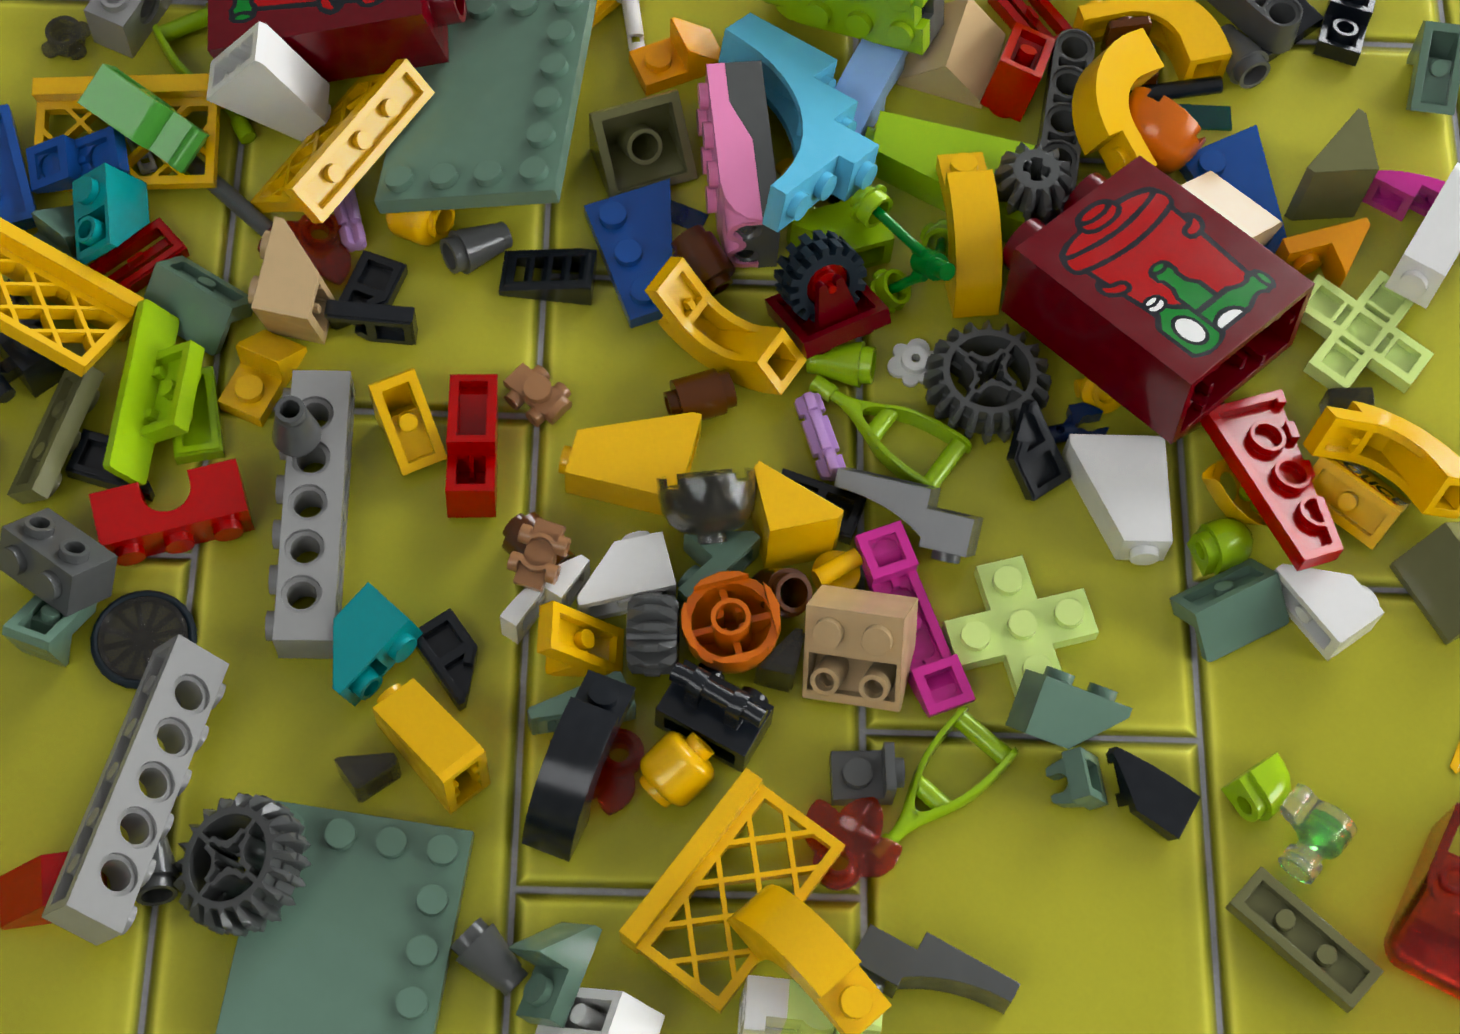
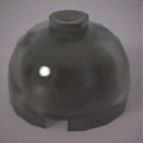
M732 468L677 474L678 484L668 486L666 476L656 478L662 514L669 525L678 532L697 535L698 544L727 542V532L743 527L752 517L757 504L755 468H744L745 478H736V473H732Z

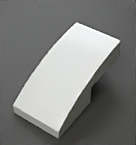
M579 555L559 564L561 571L556 584L553 585L546 582L542 593L528 588L523 589L500 615L502 635L519 644L539 617V605L554 600L570 607L590 578V560L583 555Z

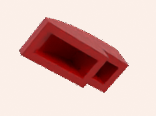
M450 374L446 436L447 469L445 494L447 518L496 517L498 374Z

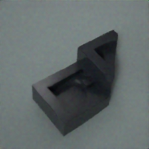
M1118 747L1109 748L1106 753L1108 764H1114L1120 793L1115 794L1118 807L1128 805L1130 813L1168 841L1179 839L1200 796L1141 758Z

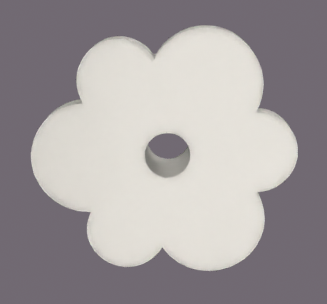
M915 338L909 341L907 345L902 343L895 345L893 348L894 357L888 361V373L895 378H902V383L909 388L915 387L918 382L923 384L924 373L927 372L925 368L927 358L934 354L933 351H930L929 344L923 339Z

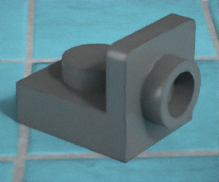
M883 742L881 750L830 752L831 806L892 805L897 788H904V758L895 757L894 742Z

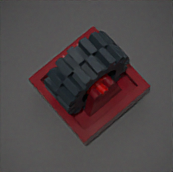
M814 230L813 239H810L804 233L798 237L801 242L798 247L792 242L786 247L790 252L788 258L782 255L779 256L777 263L783 269H774V278L778 281L775 287L779 294L765 299L767 312L779 327L784 328L807 359L815 355L827 353L836 346L857 337L869 335L874 330L891 323L889 308L861 279L867 277V269L862 265L864 264L863 259L841 236L838 237L835 232L828 230L825 235L821 230Z

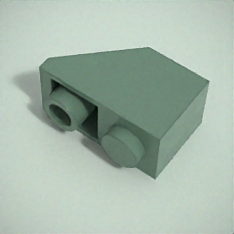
M1046 666L1044 674L1028 669L1025 670L1005 725L1070 749L1128 719L1133 708L1115 702L1118 694L1116 691L1089 682L1087 690L1072 686L1075 679L1074 675Z

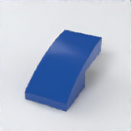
M111 126L75 140L62 134L26 148L31 191L36 194L72 189V182L103 163H107L127 174L130 173L125 136Z

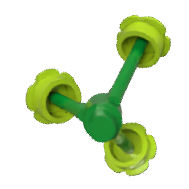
M879 184L875 187L868 186L864 190L859 189L856 191L850 201V206L852 207L850 216L856 223L861 222L867 228H872L881 222L910 248L913 253L910 259V266L913 270L911 275L906 276L898 269H890L888 271L886 269H879L873 273V280L869 283V288L889 308V313H894L895 310H901L905 303L910 300L912 285L925 282L928 279L932 281H949L954 277L956 269L954 264L948 260L947 219H940L935 224L932 222L928 223L920 233V239L922 240L920 244L888 215L892 208L893 200L886 194V187Z

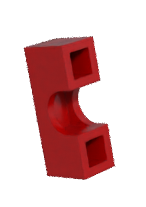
M236 458L187 470L190 481L189 496L181 506L171 511H156L148 507L138 482L89 494L99 543L118 556V565L131 566L144 561L148 556L164 552L171 554L183 553L191 550L196 544L212 540L221 542L232 541L241 537L244 532L255 530Z

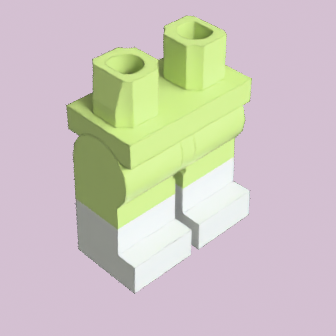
M756 975L747 976L740 997L737 1034H840L795 980ZM882 1015L861 1034H880L882 1030Z

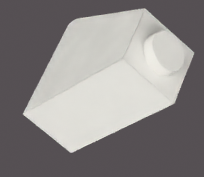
M258 21L211 61L206 100L301 142L320 127H324L331 113V106L328 104L330 84L275 31L261 21Z
M1459 162L1455 165L1385 285L1386 288L1425 309L1460 253Z
M1069 434L1062 452V458L1075 488L1115 560H1130L1135 565H1151L1158 561H1163L1173 543L1165 439L1161 436Z

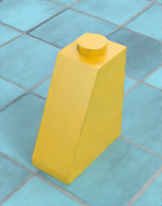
M689 412L578 429L573 446H564L559 462L558 473L565 474L566 493L678 519L701 436L702 414Z
M414 678L404 685L398 683L389 687L379 696L377 705L372 708L377 726L450 815L491 784L486 751Z

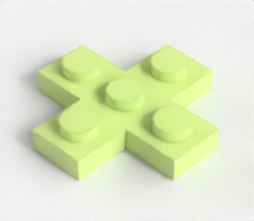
M1381 270L1357 300L1319 274L1312 281L1315 285L1301 322L1326 340L1303 371L1341 398L1365 367L1405 394L1434 355L1433 352L1396 328L1414 302L1386 288L1385 285L1390 276Z
M1023 555L976 566L974 576L986 611L946 620L942 626L952 655H958L964 671L1003 662L1014 697H1016L1026 669L1044 674L1046 666H1050L1062 671L1055 649L1095 640L1099 634L1084 588L1037 599Z

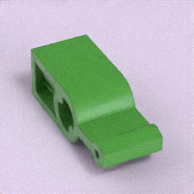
M102 63L77 102L136 144L157 155L180 173L185 174L210 136L203 129L177 113L168 103L115 66Z

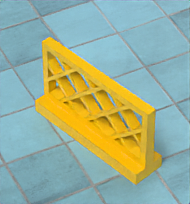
M407 58L397 59L384 74L359 77L331 109L326 125L305 138L250 203L262 213L304 212L312 223H323L435 92Z
M209 73L128 75L172 106L177 113L185 118L191 112L208 111L207 124L202 129L210 135L206 140V149L202 146L199 151L205 157L204 175H185L162 160L164 164L151 176H139L132 167L149 152V150L140 145L128 155L129 174L146 182L147 190L217 188L220 111L225 108L206 100ZM94 76L33 78L32 96L37 101L34 145L54 138L49 133L50 115H70L76 121L64 133V135L72 139L77 138L84 130L88 134L94 132L89 126L98 117L77 103ZM77 114L85 115L82 118H80ZM173 171L176 175H168V174ZM73 189L63 190V191H57V192H68V191H73Z
M0 217V332L82 377L118 340L124 342L131 335L138 302L145 298ZM1 274L7 276L8 278L16 282L4 281ZM9 295L31 296L34 305H13ZM44 298L57 305H46ZM19 319H40L43 329H30L21 324ZM53 320H73L76 329H56ZM87 322L98 327L99 329H89ZM62 343H82L86 353L80 357L64 348Z
M746 767L619 930L620 940L636 954H642L721 1014L746 981L747 976L752 973L760 962L749 948L733 950L730 924L726 920L734 913H728L725 886L755 882L756 893L762 890L761 881L791 877L794 895L805 902L844 851L846 845L763 785V779ZM764 802L782 815L784 833L754 836L752 818ZM789 820L802 830L791 831ZM747 825L748 837L736 839ZM814 838L829 849L819 864L796 867L792 840ZM786 841L790 868L760 872L756 845ZM750 846L754 873L723 877L721 858L728 849ZM716 866L717 878L705 880ZM810 874L801 888H799L798 876ZM719 887L722 914L691 918L689 899L695 891ZM684 907L686 919L673 921ZM724 923L727 951L696 955L693 927ZM687 928L691 956L668 959L653 946L665 931ZM748 957L736 972L735 959ZM729 959L731 980L720 995L717 996L700 983L698 964ZM692 965L693 977L678 966Z

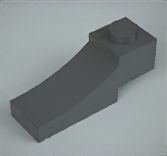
M850 467L837 469L834 487L864 496L899 516L921 537L919 547L932 549L931 558L959 564L961 557L975 556L983 518L937 507L941 488Z
M870 924L855 951V954L862 961L859 966L878 989L890 998H893L897 989L935 990L969 998L1004 1014L1021 985L926 932L918 949H915Z

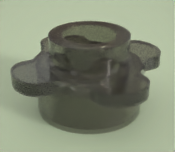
M58 16L52 19L45 28L47 42L42 44L43 54L47 58H55L57 56L70 57L72 60L84 58L87 54L84 46L85 40L91 34L89 25L83 21L78 22V20L71 16Z

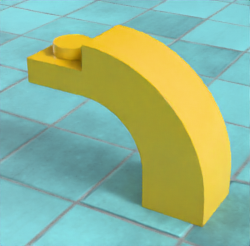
M1093 0L1085 5L1078 6L1072 28L1088 33L1094 40V43L1102 41L1109 21L1124 16H1132L1134 18L1150 16L1152 28L1148 38L1151 43L1159 47L1169 57L1179 81L1219 75L1223 78L1232 50L1218 22L1195 0Z
M1143 28L1121 36L1097 56L1083 70L1073 92L1072 119L1079 145L1085 156L1098 151L1111 175H1114L1139 155L1155 167L1157 166L1155 159L1132 119L1129 109L1130 91L1135 87H1141L1164 67Z
M983 152L937 155L936 172L947 219L948 260L954 264L956 269L954 277L945 282L952 317L964 318L999 315L1003 268L1002 232L993 169L987 170Z
M671 256L644 290L663 314L658 322L663 330L683 350L709 369L714 368L717 372L727 370L733 383L762 393L782 395L807 361L784 328L750 323L721 305L707 290L683 257Z
M1352 401L1348 409L1326 406L1303 442L1304 447L1312 456L1354 462L1383 475L1398 486L1424 515L1458 519L1460 516V457L1425 430L1391 412L1358 401Z
M774 884L765 886L726 920L759 961L770 960L789 974L808 994L840 1034H861L892 1006L859 966L862 961L844 940L816 912L786 889Z

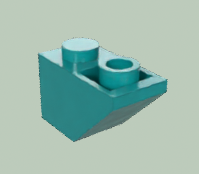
M107 163L101 164L72 182L77 261L84 265L118 247L150 223L146 182Z
M369 582L333 619L332 688L353 706L376 693L383 682L382 677L395 663L404 661L413 653L417 646V639L423 634L406 615Z

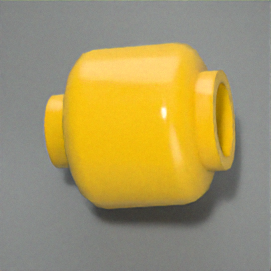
M455 210L386 213L385 218L388 229L395 236L419 245L430 246L445 238L449 231H451L455 221Z
M669 731L641 758L640 770L643 775L639 778V782L647 793L665 808H668L671 804L685 807L713 781L715 771L709 758L714 752L694 732L685 737L681 733Z

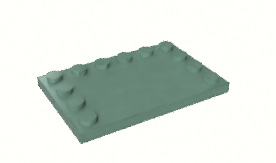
M465 0V22L448 25L449 62L415 68L435 93L386 150L374 200L380 214L559 203L597 0Z
M275 801V803L279 802L288 807L290 812L294 814L293 817L298 819L305 827L301 835L306 837L311 846L302 855L307 857V860L312 865L300 872L299 877L303 879L306 886L295 887L291 896L296 905H283L280 908L282 921L271 922L267 920L264 932L249 931L246 937L238 936L215 1034H436L452 953L450 947L454 943L473 847L474 832Z

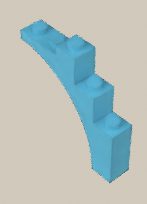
M749 13L725 29L718 63L761 60L767 105L781 122L791 143L794 161L786 172L770 186L762 221L763 225L778 233L793 220L799 221L810 207L820 200L825 201L831 194L845 202L857 190H864L870 186L878 171L875 160L879 144L855 132L857 123L854 121L858 101L834 89L836 87L834 74L838 60L760 17Z

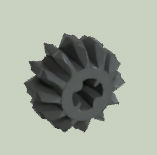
M1040 141L1035 145L1034 149L1030 150L1021 142L1016 147L1015 153L1006 151L1001 157L1000 165L995 169L994 178L998 201L1007 202L1006 209L1008 215L1016 211L1023 212L1026 222L1031 219L1032 214L1036 213L1045 222L1050 217L1051 211L1060 213L1061 209L1064 208L1067 196L1071 194L1073 188V178L1069 176L1071 172L1070 162L1058 161L1060 157L1058 148L1051 152L1043 151Z
M646 592L645 594L634 595L628 602L626 613L627 667L632 674L645 675V677H660V675L670 674L676 663L679 662V602L674 595H664L661 592Z

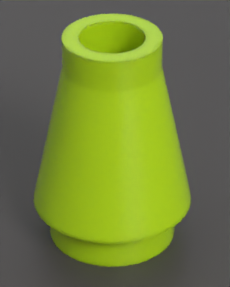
M865 341L843 343L832 348L827 353L806 358V372L819 374L860 388L862 384H872L874 381L877 350L876 347L866 346Z

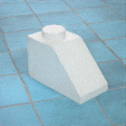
M636 531L627 534L622 540L614 541L577 595V610L601 620L626 614L628 602L634 595H641L646 592H661L664 595H674L676 598V581L663 531L651 534L648 531Z
M1284 563L1274 570L1279 575L1288 616L1327 662L1371 631L1385 613L1379 606L1376 595L1368 587L1361 585L1351 574L1314 568L1297 572L1293 565Z
M580 987L564 1028L538 1025L535 1034H660L665 1015L624 991Z

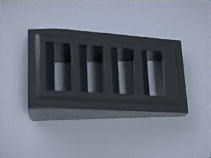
M573 248L505 251L499 296L592 305L597 269V250ZM516 266L525 267L523 281L514 282ZM535 268L543 269L541 281H533ZM553 270L561 271L560 280H551ZM571 272L579 273V279L570 280Z

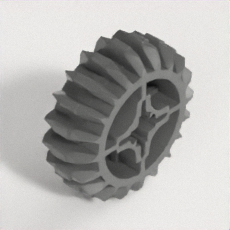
M989 319L983 323L982 330H978L971 321L964 326L963 333L952 328L948 332L946 340L939 339L935 344L934 354L928 356L925 365L927 372L924 373L923 385L925 389H928L925 399L927 405L936 406L934 410L935 419L949 418L948 426L954 430L959 427L965 429L964 436L968 440L973 437L974 433L981 434L985 445L991 442L993 434H997L1003 443L1010 439L1012 431L1014 432L1021 405L1024 401L1028 399L1036 400L1040 410H1043V408H1046L1049 400L1047 391L1050 389L1052 380L1051 376L1046 374L1049 366L1047 363L1048 359L1038 358L1040 352L1039 343L1025 345L1027 338L1025 331L1017 334L1015 337L1010 335L1008 322L1001 327L1000 331L993 330ZM1008 367L1018 376L1023 390L1016 386L1017 381L1008 374ZM950 372L959 378L958 383L966 389L965 397L954 386Z
M238 793L234 800L220 798L217 811L214 809H203L204 821L200 825L189 824L193 835L189 842L178 843L185 854L181 860L173 863L177 870L182 873L173 885L179 892L183 893L179 903L183 905L185 910L190 911L189 916L196 923L208 927L209 930L220 935L231 934L246 937L249 931L264 932L267 920L271 922L282 921L280 908L283 905H296L291 895L295 887L306 886L303 879L299 876L302 870L312 865L307 860V857L302 855L311 844L306 840V837L301 835L305 827L298 819L293 817L294 814L290 812L288 807L279 802L275 803L274 800L264 795L259 796L255 794L251 796Z

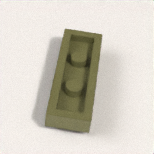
M93 366L82 377L69 370L64 371L8 491V496L22 504L47 500L56 492L62 481L60 471L65 460L80 442L81 432L79 430L85 416L95 407L99 400L100 392L98 388L105 375Z
M1262 866L1225 907L1346 1013H1349L1384 972V970Z

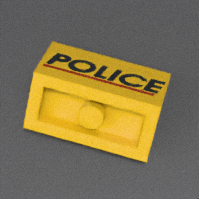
M1320 457L1312 467L1316 475L1312 480L1316 494L1324 497L1333 522L1371 550L1377 546L1397 518L1411 503L1410 500L1360 464Z

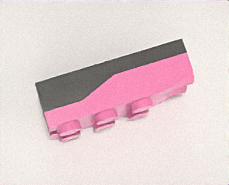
M760 60L706 64V81L697 85L699 109H696L698 136H702L703 139L701 167L702 174H707L708 186H705L707 214L715 213L717 232L721 245L735 267H776L780 231L777 233L762 224L770 186L777 180L762 62Z

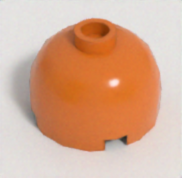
M1135 87L1129 94V109L1132 119L1157 163L1156 168L1165 174H1171L1188 163L1206 142L1205 137L1198 139L1196 136L1202 128L1184 108L1169 97L1163 95L1158 102L1153 98L1147 97L1152 89Z
M722 571L701 579L693 587L694 592L688 597L686 603L684 601L681 609V627L683 637L690 652L700 663L723 674L745 673L760 666L773 653L781 632L780 604L767 584L763 582L762 585L757 580L749 578L748 573ZM763 601L765 603L764 608L760 605Z

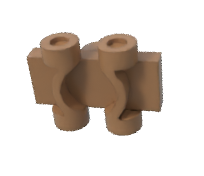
M522 363L503 381L504 386L510 390L504 398L515 410H518L524 403L531 408L525 413V416L534 426L539 427L545 420L553 425L572 407V402L568 399L571 396V392L561 382L551 386L549 381L550 375L542 366L536 365L533 369H530L526 364Z
M538 517L534 526L522 524L517 541L527 546L523 554L512 551L507 562V569L516 572L513 579L514 584L540 593L543 592L546 582L553 585L556 584L561 571V566L556 565V555L566 557L571 545V538L564 536L566 532L565 526Z

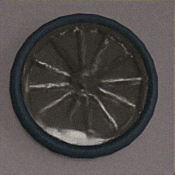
M135 591L111 602L100 613L93 626L90 638L91 654L97 668L111 682L125 688L137 689L153 650L178 634L196 644L197 627L187 607L175 597L159 591Z

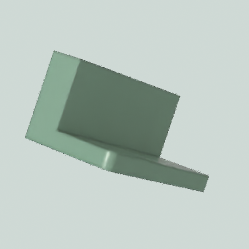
M183 255L156 262L143 297L176 316L180 321L177 335L186 341L192 340L205 348L206 353L212 356L221 352L231 323L251 317L253 313L251 309L252 304L248 303V294Z
M1252 558L1170 598L1173 614L1194 627L1201 656L1208 662H1213L1289 623V616L1278 573Z

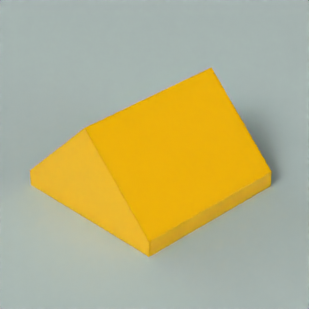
M758 461L753 469L749 512L754 531L761 537L759 551L764 569L815 561L821 554L836 550L843 509L761 461Z

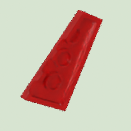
M1279 389L1221 404L1200 420V423L1296 571L1336 560L1344 548L1324 497L1316 494L1312 483L1316 475L1310 460H1303L1297 441L1300 438V434L1295 421H1288L1284 411L1287 401L1283 390Z

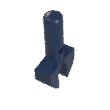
M1083 402L1069 405L1066 412L1067 419L1064 423L1048 426L1056 444L1067 442L1069 434L1106 435L1109 427H1104L1094 431H1087L1083 428H1078L1083 423L1100 421L1103 413L1101 409Z

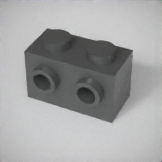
M45 508L2 526L0 570L65 617L111 597L118 556L50 508Z

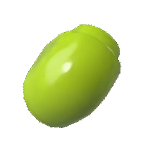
M1219 518L1202 524L1186 545L1204 577L1212 573L1218 575L1248 560L1252 553L1254 540L1251 531L1245 524L1234 518Z
M1276 752L1245 771L1221 788V790L1245 820L1250 822L1257 820L1268 821L1288 801L1291 791L1290 774L1279 753Z

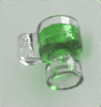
M1298 783L1280 806L1281 814L1296 831L1298 842L1289 844L1278 858V862L1294 879L1310 885L1323 870L1322 861L1324 859L1333 860L1340 856L1356 835L1357 827L1353 820L1341 809L1331 803L1320 800L1309 787Z

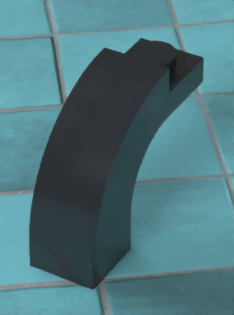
M588 670L575 698L570 697L548 747L529 803L522 844L568 862L570 861L589 821L592 799L600 773L613 741L634 700L636 687Z

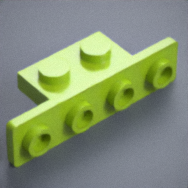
M149 299L139 301L137 305L103 461V468L130 484L138 482L139 486L147 483L155 443L186 434L189 431V426L193 419V406L197 386L201 379V366L205 351L204 347L192 340L175 345L180 324L179 319Z

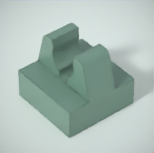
M1077 747L1061 752L1063 758L1046 768V776L1050 779L1060 780L1066 777L1068 781L1067 787L1063 792L1051 795V800L1056 805L1063 808L1085 807L1088 810L1108 805L1099 759L1084 748Z

